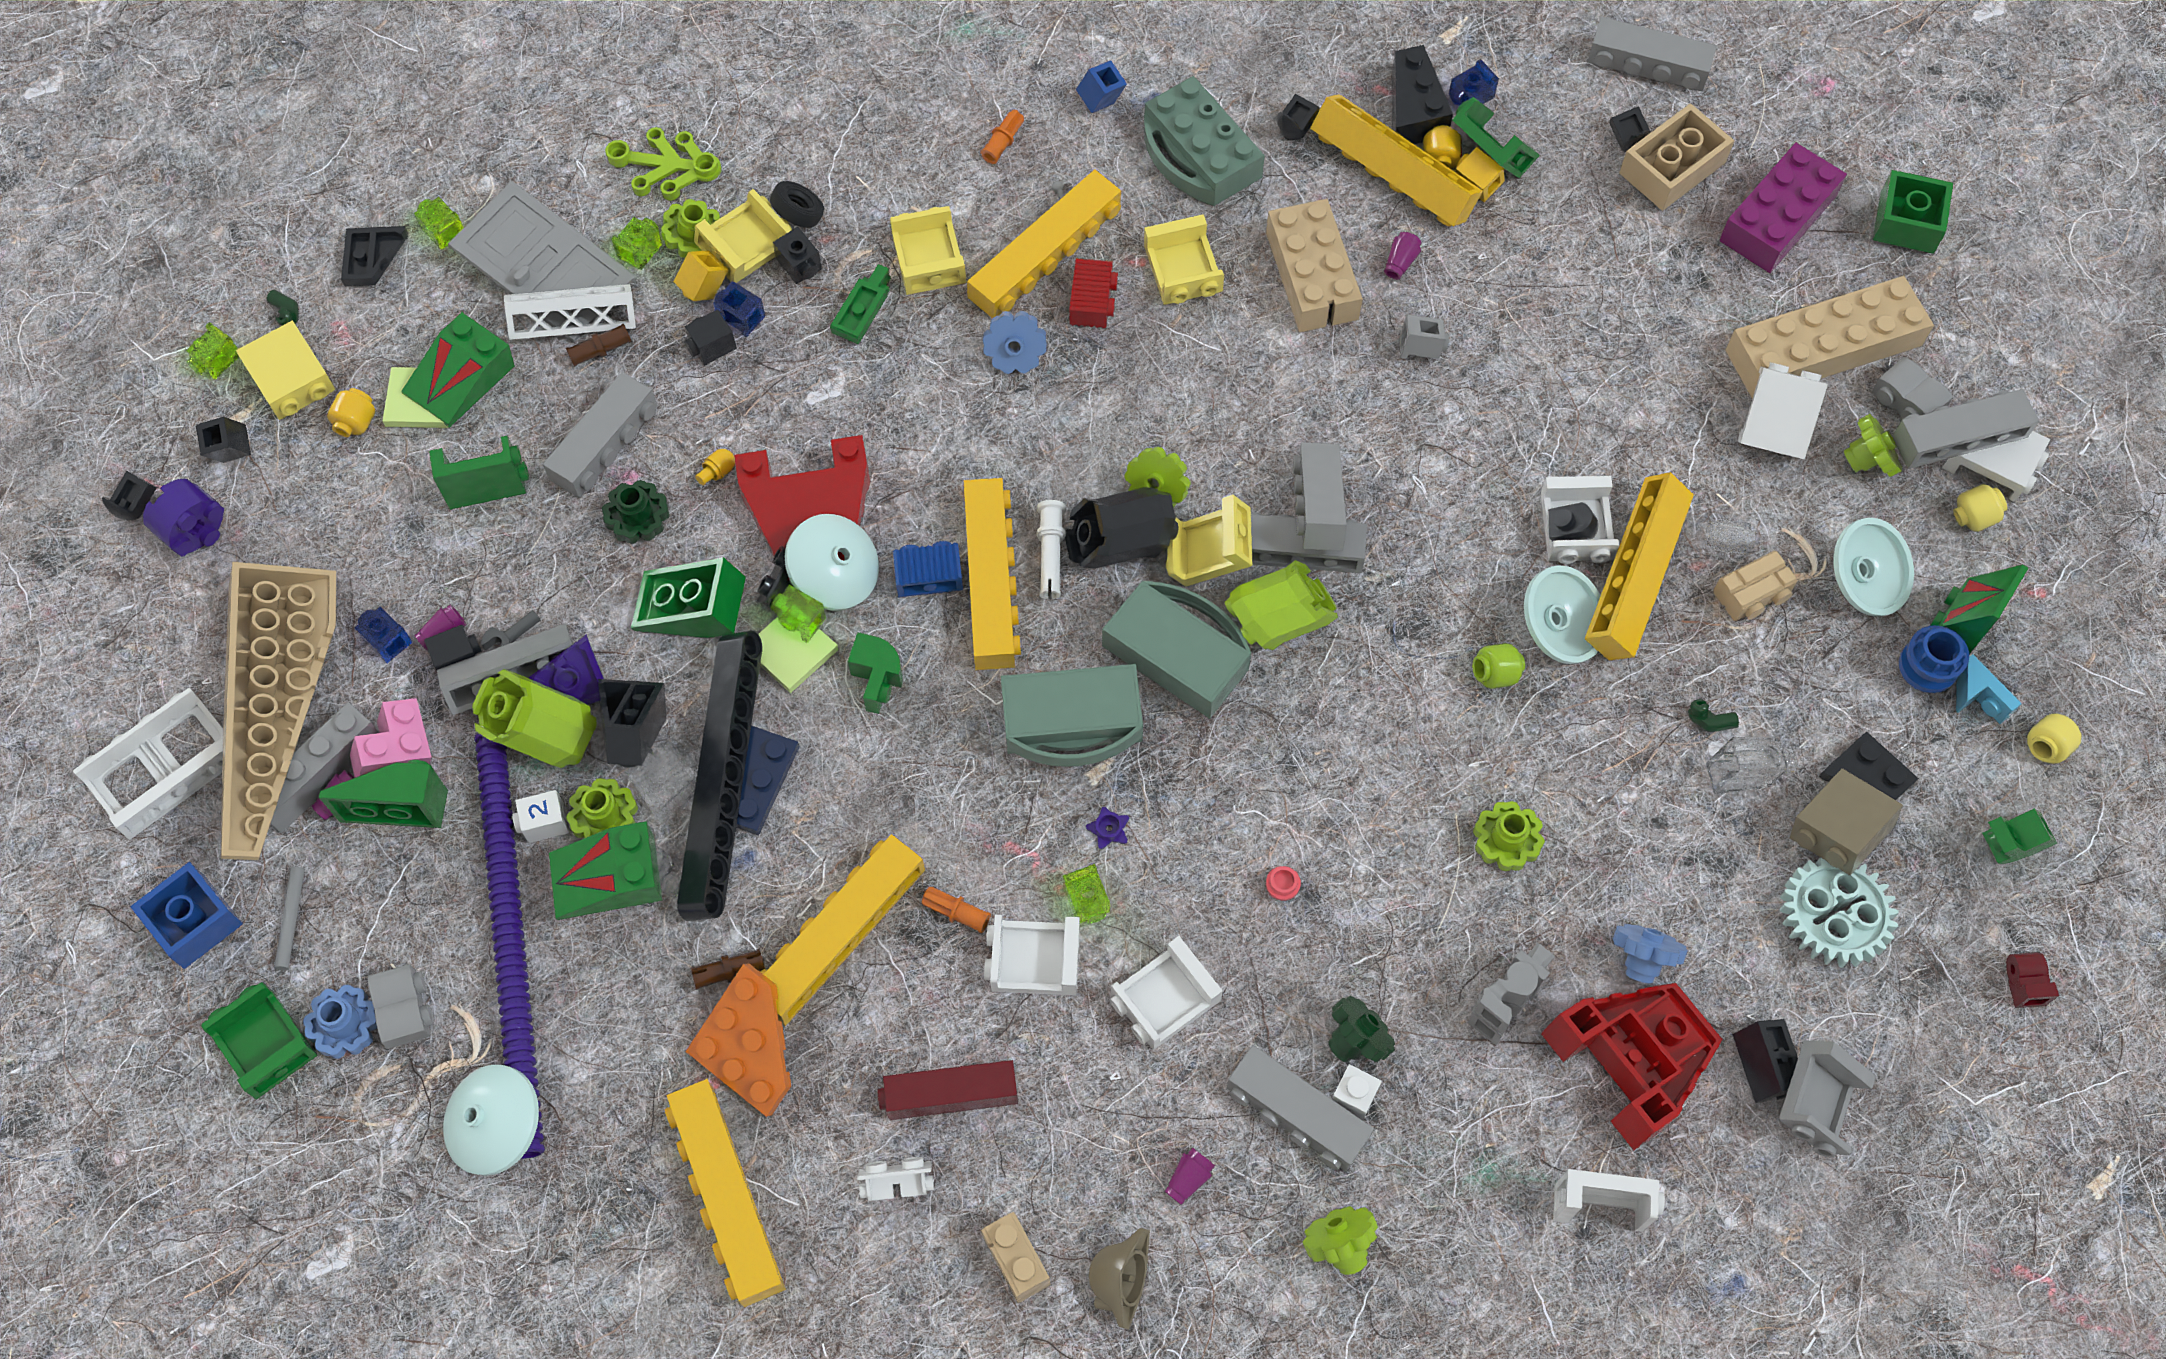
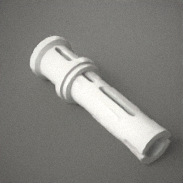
M1045 500L1037 505V512L1040 514V527L1036 531V536L1041 541L1039 596L1048 599L1049 587L1051 586L1052 599H1057L1061 595L1060 542L1066 536V531L1062 528V515L1066 512V505L1057 500Z

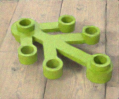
M659 127L650 128L646 133L648 144L653 148H657L662 155L630 151L628 144L622 140H614L605 148L608 162L616 168H623L628 164L657 167L645 175H639L632 179V189L637 196L648 195L651 191V185L678 170L686 171V173L674 180H665L660 186L663 198L672 201L680 196L682 188L697 180L703 182L712 181L720 175L722 170L719 159L709 152L702 153L694 143L693 135L687 131L679 132L675 137L678 150L687 152L691 159L680 158L666 140L664 131ZM655 136H660L658 139H652ZM684 140H689L687 143H681ZM640 184H645L644 187H641V188H638V187H637V186L640 185ZM670 188H673V189H674V190L671 191V192H667V191H666V190H668V189H670Z

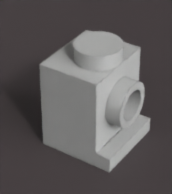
M1407 314L1399 336L1401 358L1407 359L1409 354L1422 358L1439 359L1441 352H1446L1449 343V334L1445 333L1444 321L1442 319Z

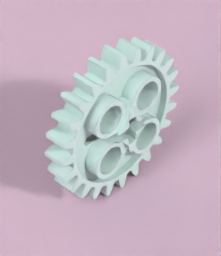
M1820 857L1816 865L1809 860L1803 869L1798 867L1792 875L1793 878L1790 877L1784 885L1787 889H1785L1780 898L1786 903L1779 910L1784 914H1789V916L1786 917L1782 924L1783 926L1794 927L1789 938L1800 937L1803 941L1800 943L1799 949L1802 950L1808 946L1812 948V959L1821 953L1824 955L1825 965H1828L1833 958H1836L1840 968H1843L1848 960L1851 961L1854 967H1857L1863 959L1868 963L1871 962L1876 954L1880 955L1887 948L1885 945H1888L1894 939L1891 933L1898 927V924L1892 919L1897 916L1899 910L1889 908L1888 906L1896 898L1895 896L1884 895L1883 892L1889 885H1877L1875 882L1879 876L1877 872L1870 876L1865 874L1866 864L1861 865L1859 869L1848 875L1839 868L1831 866ZM1838 885L1844 886L1849 894L1842 892ZM1861 897L1864 899V901L1853 904L1846 912L1843 910L1839 911L1857 898ZM1808 899L1815 900L1820 905V908L1812 906ZM1832 910L1835 912L1839 911L1819 925L1813 923V921L1825 918ZM1858 914L1865 916L1869 923L1863 922ZM1828 928L1836 930L1841 938L1833 936Z

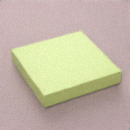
M391 367L383 414L385 427L449 428L443 421L402 394V389L416 368Z
M793 604L758 634L762 641L760 666L790 694L839 650L838 645Z

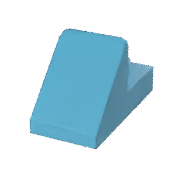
M1974 654L1969 656L1966 669L1957 678L1956 712L1959 713L1973 701L1977 700L1981 704L1983 711L2001 724L2022 703Z

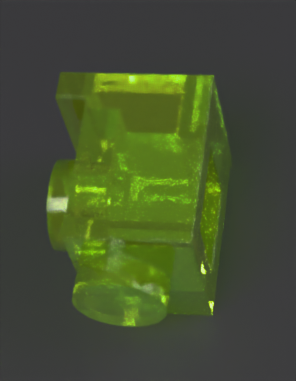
M440 197L433 201L431 199L422 201L414 213L420 228L441 250L448 246V243L464 228L459 215L453 212ZM451 225L450 228H448L447 230H445L444 232H442V233L440 234L441 231H443L444 229H446L447 227H449V226Z
M633 217L618 236L614 235L611 238L616 256L640 270L644 268L663 244L659 227L649 218H644L641 221Z
M208 322L205 325L207 331L197 338L186 350L190 356L186 362L197 374L201 375L204 372L215 380L239 358V355L235 351L238 348L231 337Z
M791 585L788 586L783 594H778L771 605V610L777 613L778 622L791 632L799 631L802 641L809 643L826 619L823 603Z
M1095 864L1062 876L1063 889L1075 917H1079L1080 923L1086 921L1088 924H1092L1106 917V913L1110 912V901ZM1089 891L1094 892V895L1090 898H1085L1081 895Z

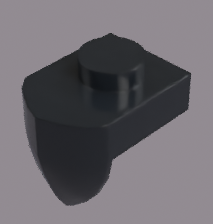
M1295 94L1285 109L1278 113L1276 117L1277 125L1283 137L1287 140L1303 138L1312 126L1320 107Z
M1639 106L1616 115L1609 120L1621 150L1624 152L1652 132L1649 130Z
M126 471L112 497L107 498L103 496L102 502L115 517L127 521L136 520L142 515L146 504L150 501L157 487L139 476Z
M1580 502L1548 509L1549 538L1552 542L1584 537L1593 539L1596 536L1599 523L1597 517L1587 504Z

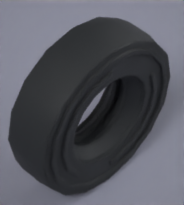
M781 181L775 186L770 197L771 206L777 214L796 226L812 228L819 223L823 216L825 208L822 201L810 189L799 183Z

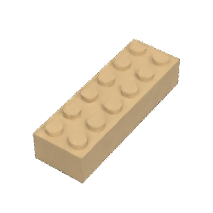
M1901 276L1735 329L1725 351L1753 399L1760 376V366L1768 368L1770 362L1789 367V374L1801 376L1803 370L1822 375V379L1921 347L1933 329L1934 324L1906 277Z

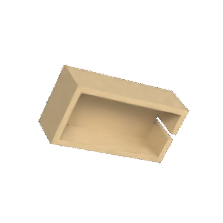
M1328 199L1268 211L1266 235L1299 333L1326 327L1329 304L1332 303L1333 308L1330 320L1332 326L1359 320L1363 298Z

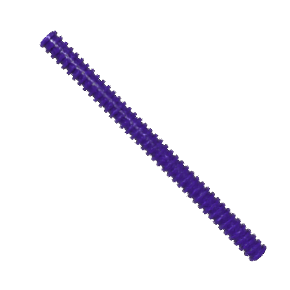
M477 733L474 741L477 743L475 751L478 753L476 760L478 762L477 770L479 772L478 780L481 792L479 797L482 801L480 808L483 811L481 819L484 821L482 829L485 831L483 839L486 841L484 849L487 851L485 859L488 861L486 869L489 871L487 873V880L490 881L487 887L491 891L488 898L492 901L489 909L492 911L490 919L494 922L491 925V930L495 932L492 935V940L495 942L493 951L497 953L494 956V961L498 963L495 966V972L498 973L496 982L500 984L497 987V993L501 995L498 997V1003L502 1005L499 1008V1014L503 1016L499 1021L500 1025L504 1026L500 1032L505 1037L501 1043L506 1048L502 1054L507 1059L503 1065L523 1073L531 1082L538 1098L540 1091L536 1087L539 1085V1081L534 1078L537 1076L538 1070L533 1067L536 1065L537 1060L532 1056L535 1054L536 1049L534 1046H531L535 1039L533 1035H530L533 1033L534 1028L529 1024L533 1020L532 1015L529 1014L532 1007L530 1003H527L531 999L530 994L527 993L530 986L528 982H525L529 978L528 973L525 972L528 965L526 961H523L527 955L523 951L526 947L525 942L522 940L525 934L521 930L524 926L523 921L520 920L523 916L520 910L522 903L518 899L521 896V892L517 889L520 886V882L516 879L519 876V872L515 869L518 866V862L514 859L517 856V851L514 849L516 846V841L513 839L515 831L512 829L514 823L511 819L513 814L511 810L512 802L510 800L511 792L508 790L510 782L508 780L509 772L507 771L508 762L506 761L508 756L505 751L507 746L490 741ZM538 1100V1106L540 1108L541 1102ZM540 1111L534 1138L521 1159L534 1158L545 1151V1146L541 1144L544 1140V1135L540 1133L543 1129V1124L539 1122L542 1118Z

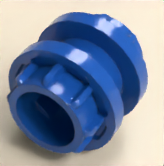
M1927 626L1918 630L1900 653L1899 669L1906 682L1915 689L1926 693L1942 692L1951 687L1966 669L1969 662V650L1963 638L1955 631L1943 626Z

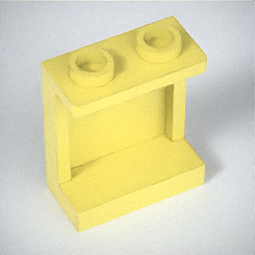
M752 189L747 194L746 202L711 225L705 219L696 224L694 242L702 251L709 250L729 269L726 277L734 285L775 258L773 241L792 231V228L788 221L782 217L780 218L775 213L766 197L760 196Z
M949 206L933 207L929 210L915 213H903L890 218L892 237L906 295L966 283L965 264L963 256L960 255Z
M1204 214L1144 228V247L1163 305L1170 303L1179 304L1188 299L1201 296L1210 297L1218 292H1223L1224 273L1221 269L1218 270L1207 239V223Z
M293 320L235 350L279 420L297 413L303 407L325 398L327 394L335 390L332 382Z
M1235 495L1222 498V510L1185 522L1180 521L1178 518L1175 519L1179 530L1177 537L1174 540H1170V544L1167 547L1166 569L1170 577L1185 587L1253 566L1251 507Z

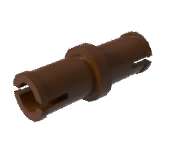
M623 323L600 335L596 332L591 335L592 338L572 347H567L566 350L574 367H576L578 364L599 355L603 358L607 356L606 352L631 343L632 340Z
M759 948L755 951L730 958L728 955L721 956L722 960L698 967H691V972L697 990L701 987L726 980L728 983H731L743 964L749 963L758 971L765 969Z

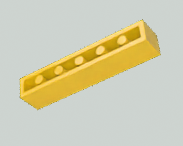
M1340 94L1326 97L1310 128L1319 134L1318 138L1322 142L1335 145L1341 149V154L1352 161H1358L1366 166L1365 170L1375 177H1382L1388 181V185L1392 190L1407 194L1413 199L1412 202L1417 207L1430 210L1437 215V220L1446 226L1454 227L1465 223L1483 190Z
M1094 169L967 281V298L991 318L999 316L1004 311L1009 312L1020 296L1030 293L1038 280L1044 275H1050L1065 256L1070 257L1073 255L1083 240L1087 237H1093L1101 224L1107 219H1113L1121 209V190Z
M1671 472L1645 477L1585 636V640L1609 661L1635 657L1694 496Z
M1003 478L964 480L975 670L1015 668L1014 656L1021 655L1020 635L1013 636V626L1019 625L1018 605L1011 606V596H1017L1016 576H1009V567L1015 566L1014 547H1007V538H1013L1012 518H1005V509H1011L1010 490H1003Z
M892 834L885 841L880 840L872 848L869 854L870 858L862 867L858 865L849 873L846 879L847 883L839 892L834 891L827 897L823 904L824 909L815 918L810 917L800 928V935L792 944L787 943L779 950L774 964L768 970L763 969L760 971L776 984L778 999L775 1000L778 1020L782 1021L783 1025L786 1026L924 873L923 859Z
M707 1078L666 1095L670 1107L665 1108L664 1111L671 1129L677 1127L682 1140L677 1141L676 1145L683 1163L689 1161L692 1167L693 1174L688 1175V1180L695 1197L701 1195L705 1204V1208L700 1209V1214L707 1231L713 1229L718 1241L712 1244V1248L718 1264H726L730 1277L724 1279L731 1300L738 1298L740 1304L743 1307H747L785 1291V1285L713 1086Z

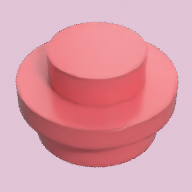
M1276 867L1267 875L1266 889L1277 900H1290L1300 890V877L1290 867Z

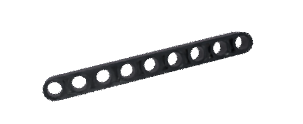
M753 630L723 635L717 644L677 899L678 913L685 921L718 918L723 913L725 907L762 657V641L760 636Z

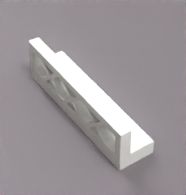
M630 284L504 295L509 340L609 331L623 323L626 329L636 328ZM627 305V321L615 322L606 314L613 306ZM597 307H605V308L603 309V311H601V310L598 309ZM583 308H590L598 314V317L592 324H583L575 316ZM574 309L571 314L566 311ZM550 311H559L567 317L560 327H551L543 321ZM542 312L539 317L534 313ZM527 314L535 322L527 330L515 331L513 315ZM602 319L607 321L605 323H599ZM571 321H572L574 324H576V325L568 326V324H569ZM539 324L544 327L536 329Z

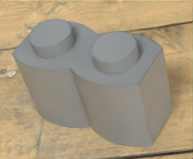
M1903 357L1884 373L1872 390L1881 404L1897 410L1902 419L1911 414L1923 415L1931 413L1939 407L1948 406L1953 399L1951 392L1942 383L1928 377L1926 372L1917 363L1906 357Z
M407 964L368 976L369 991L375 1010L378 1033L381 1043L387 1049L430 1037L429 1026L434 1025V1018L429 1004L423 1005L422 993L427 992V987L421 971L416 972L411 964Z

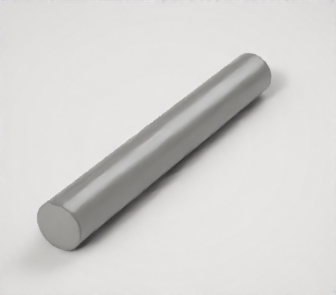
M302 867L290 868L274 969L289 970L305 871Z

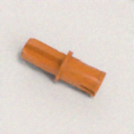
M1014 109L1009 112L1001 125L993 129L991 139L980 152L985 161L996 164L1007 146H1011L1014 142L1013 136L1024 122V116L1018 110Z
M928 887L921 902L923 906L949 917V922L958 921L977 930L979 933L984 932L991 917V913L964 902V897L956 898L934 887Z

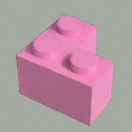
M417 698L382 702L377 719L379 733L355 736L350 752V760L355 778L393 763H408L410 760H421L430 764L432 756Z

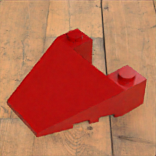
M863 435L832 439L831 447L835 467L772 477L767 450L734 455L737 480L743 502L747 509H749L773 556L780 546L785 547L792 532L801 523L813 516L821 514L839 515L860 526L861 517H863L865 509V498L870 486ZM838 551V557L844 561V555Z
M1677 983L1638 989L1635 993L1624 995L1621 992L1614 993L1609 997L1594 1000V997L1582 999L1560 1013L1541 1033L1563 1062L1588 1047L1628 1097L1631 1103L1610 1122L1633 1151L1660 1133L1679 1116L1684 1102L1693 1092L1698 1078L1707 1068L1723 1040Z

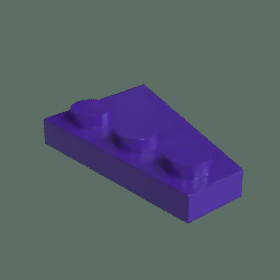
M587 634L528 677L563 694L575 697L587 705L599 701L598 679H604Z

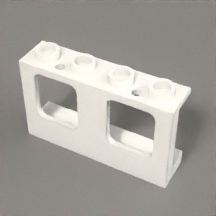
M188 688L174 695L167 704L154 713L143 717L139 724L125 734L115 737L108 746L97 754L87 757L73 772L96 797L110 816L109 819L126 838L131 840L222 773L223 728L203 702ZM194 716L200 721L215 742L181 766L163 744L162 737L188 717ZM136 757L140 759L157 784L123 808L105 785L104 779L125 762Z

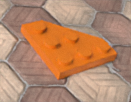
M747 963L742 965L685 1052L763 1115L768 1117L773 1115L791 1088L790 1073L786 1072L783 1050H786L782 1021L778 1020L775 1000L778 999L776 984L751 964Z

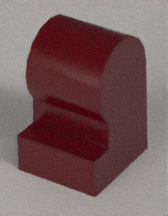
M2042 953L2010 954L2007 957L2008 983L2015 1008L2047 1006L2059 997L2056 983L2050 982L2048 964Z

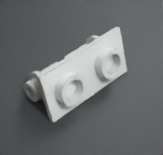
M911 1157L901 1160L902 1165L887 1166L886 1161L865 1164V1169H859L857 1180H866V1183L859 1184L860 1198H868V1202L894 1198L893 1184H900L901 1197L927 1195V1191L934 1190L933 1175L926 1176L925 1172H931L932 1161L924 1162L923 1157Z

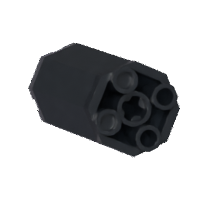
M1143 487L1098 499H1082L1070 513L1069 520H1074L1073 528L1066 530L1065 541L1069 559L1075 563H1080L1079 565L1083 568L1096 569L1141 557L1156 558L1169 546L1170 540H1174L1177 537L1179 530L1178 523L1175 521L1176 517L1171 494L1155 488Z

